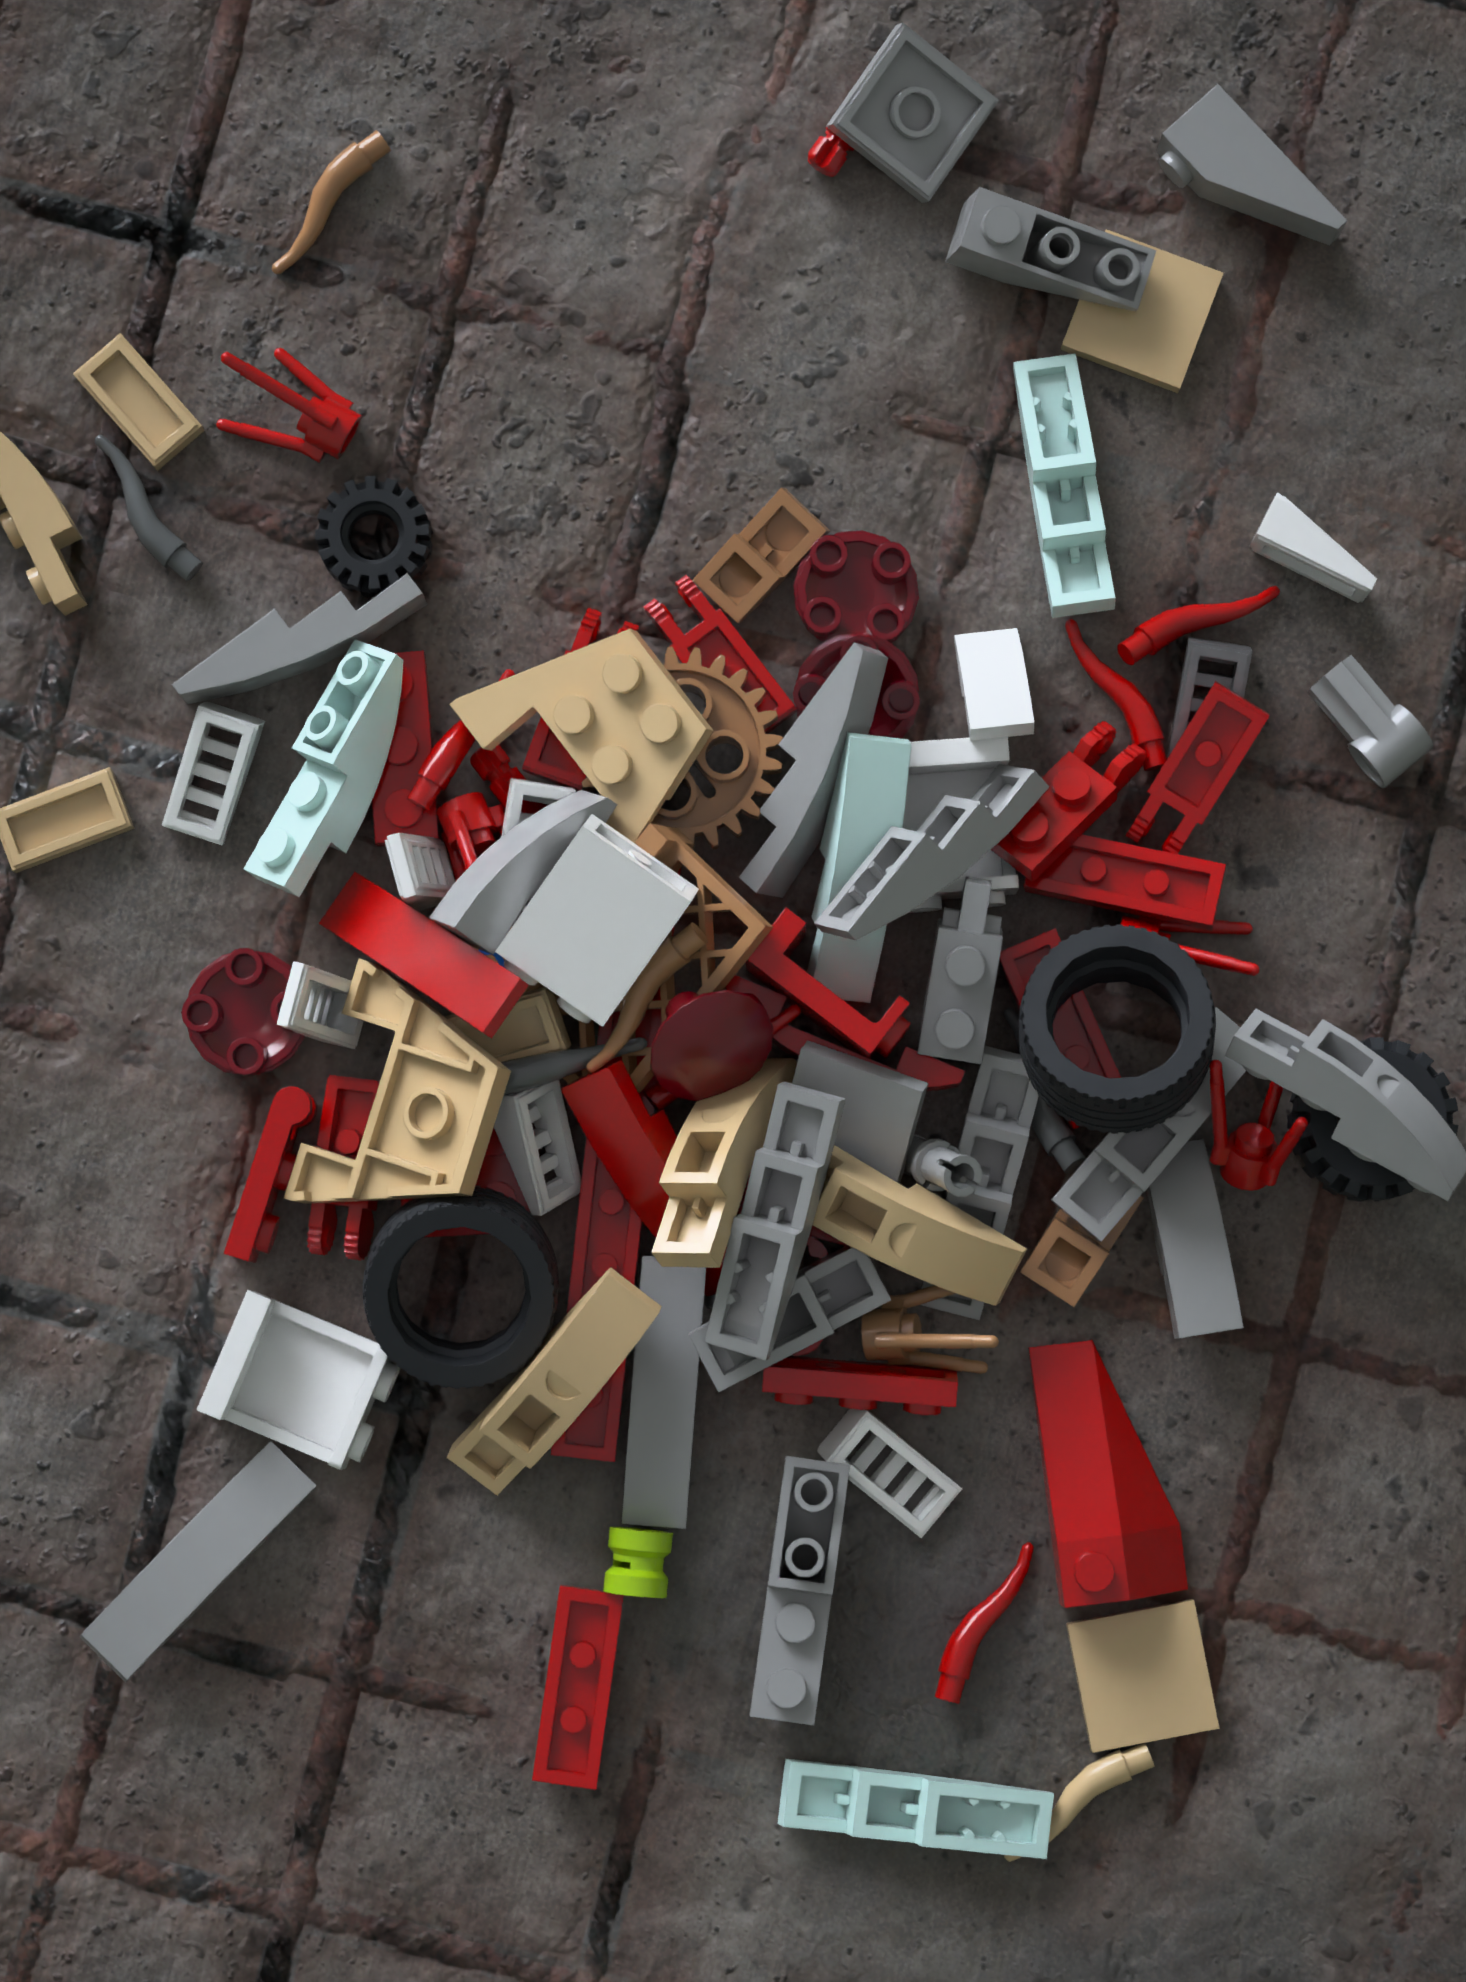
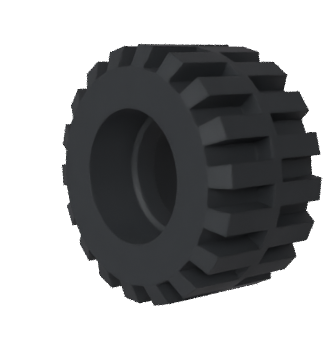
M1369 1037L1366 1040L1360 1041L1409 1080L1435 1107L1457 1136L1459 1125L1453 1124V1113L1458 1111L1456 1097L1449 1098L1445 1086L1451 1083L1444 1072L1437 1074L1431 1067V1064L1434 1062L1432 1058L1424 1052L1416 1054L1409 1050L1411 1044L1400 1040L1386 1042L1384 1037ZM1292 1093L1289 1102L1293 1103L1292 1113L1287 1115V1129H1290L1299 1117H1305L1308 1120V1126L1294 1147L1293 1153L1294 1156L1300 1155L1305 1163L1302 1169L1310 1178L1316 1177L1324 1184L1322 1186L1323 1189L1333 1195L1339 1193L1347 1196V1200L1359 1202L1365 1200H1374V1202L1388 1200L1413 1192L1415 1188L1404 1177L1376 1162H1368L1358 1158L1348 1147L1331 1139L1337 1127L1336 1116L1328 1111H1321L1310 1107L1303 1102L1300 1096Z

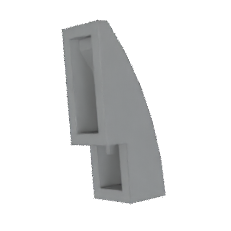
M579 790L547 805L514 826L485 850L452 885L429 918L472 947L494 955L524 906L528 905L591 814L606 823L617 804L608 797Z
M1204 1139L1188 1141L1146 1190L1161 1276L1164 1275L1174 1339L1244 1328L1222 1214Z
M846 1245L798 1271L777 1338L768 1360H762L705 1343L709 1321L691 1331L688 1335L717 1391L720 1392L833 1334L835 1329L891 1301V1298L870 1257Z

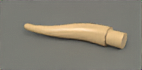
M1145 1743L1123 1752L1118 1749L1087 1765L1065 1787L1052 1810L1049 1842L1067 1828L1078 1813L1097 1795L1132 1780L1131 1776L1155 1767ZM1004 1855V1858L1011 1862L1021 1858V1856Z

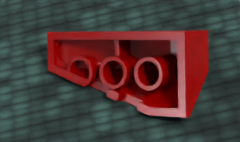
M1093 1340L1028 1347L1059 1604L1064 1608L1129 1601L1187 1590L1188 1584L1179 1521Z

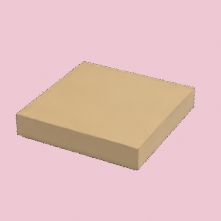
M1106 229L1105 232L1156 250L1139 308L1135 312L1079 299L1061 350L1070 354L1076 353L1078 357L1178 393L1222 279L1223 272Z
M1193 1599L1066 1623L1090 1751L1092 1753L1220 1729Z

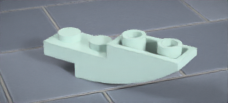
M354 639L346 655L339 663L335 674L292 746L293 750L307 760L291 784L288 793L244 867L245 871L258 880L300 897L328 847L347 853L365 818L388 758L402 690L404 660L397 654Z

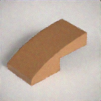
M781 487L739 534H734L692 581L735 622L741 623L797 568L811 550L813 543L818 538L828 535L830 530L786 488Z
M1141 1194L1101 1242L1096 1240L1059 1208L1023 1265L1020 1273L1075 1307L1109 1255V1251L1144 1199V1196Z

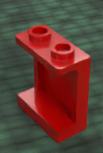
M786 907L772 924L773 929L747 959L746 971L772 991L787 996V1002L790 1005H799L803 1015L850 1051L868 1059H871L878 1052L886 1059L909 1030L911 1022L903 1016L906 1014L910 1003L899 995L881 1020L873 1023L789 959V956L805 937L807 923Z

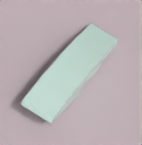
M1076 353L1013 362L1030 490L1052 618L1114 610L1116 597L1106 550V528L1095 475L1096 458Z
M847 732L820 845V851L825 858V863L812 913L814 923L892 826L902 828L911 754V743L908 739ZM887 924L857 940L824 933L817 927L807 973L842 1000L870 1003Z
M785 1759L778 1824L789 1828L846 1833L852 1837L916 1843L921 1847L1047 1859L1054 1793L924 1774Z

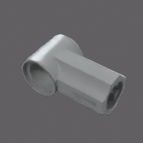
M1352 655L1341 661L1307 691L1350 742L1348 743V749L1355 762L1381 788L1388 786L1433 749V742L1421 723L1402 705L1396 704L1394 706Z

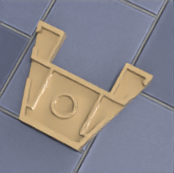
M627 629L456 698L449 704L480 746L490 751L538 712L599 794L608 797L617 804L606 824L633 843L646 827L652 823L665 800L672 798L713 732V729L637 631Z
M359 958L341 1014L394 1030V1039L356 1159L317 1146L301 1143L284 1198L308 1204L472 1196L511 1070L381 965Z

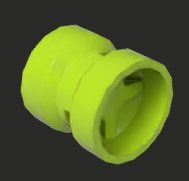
M610 1526L608 1547L613 1552V1565L605 1572L603 1592L636 1597L667 1598L668 1577L663 1572L664 1558L671 1553L673 1533L651 1529Z

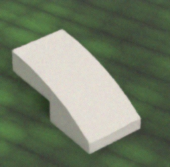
M1017 628L954 635L961 693L965 701L970 741L1034 734L1032 703Z

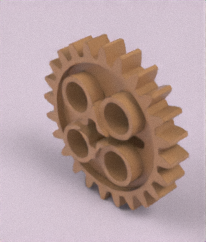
M673 646L667 647L665 665L663 666L683 692H692L699 695L706 704L702 716L713 729V732L693 763L710 782L716 793L712 798L705 797L688 771L682 780L691 792L688 803L676 811L660 808L652 824L676 827L694 844L695 837L704 836L710 847L715 850L718 849L717 830L725 827L737 838L742 836L741 826L737 819L741 813L755 820L760 819V809L752 799L755 795L769 798L775 790L762 778L763 774H778L782 772V763L767 757L766 752L780 748L778 744L783 737L775 734H765L764 729L770 727L778 720V714L776 711H757L756 708L766 696V691L763 687L748 693L742 690L748 677L746 669L743 668L728 678L724 675L725 656L720 654L710 668L702 666L700 648L694 647L687 663H679ZM728 743L735 746L741 752L743 760L735 771L729 774H720L708 766L706 757L714 746ZM588 778L581 782L584 791H597Z

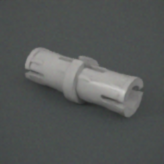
M914 1134L904 1174L912 1175L917 1183L931 1191L946 1190L957 1197H966L975 1191L973 1187L965 1184L967 1180H971L979 1185L981 1183L982 1170L975 1158L966 1154H960L956 1147L942 1139L926 1140L924 1137Z

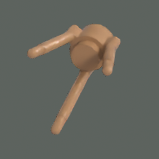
M935 1285L904 1295H889L891 1301L883 1304L882 1309H874L862 1316V1345L866 1359L868 1361L888 1360L889 1365H917L984 1374L988 1370V1365L983 1361L921 1352L920 1349L995 1348L998 1346L999 1340L994 1335L922 1334L919 1315L917 1313L907 1314V1309L956 1294Z

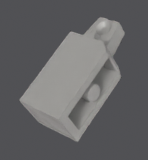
M966 876L960 910L944 907L943 918L938 919L918 1037V1054L982 1064L1003 940L1002 928H1000L1002 917L987 914L992 885L991 880Z

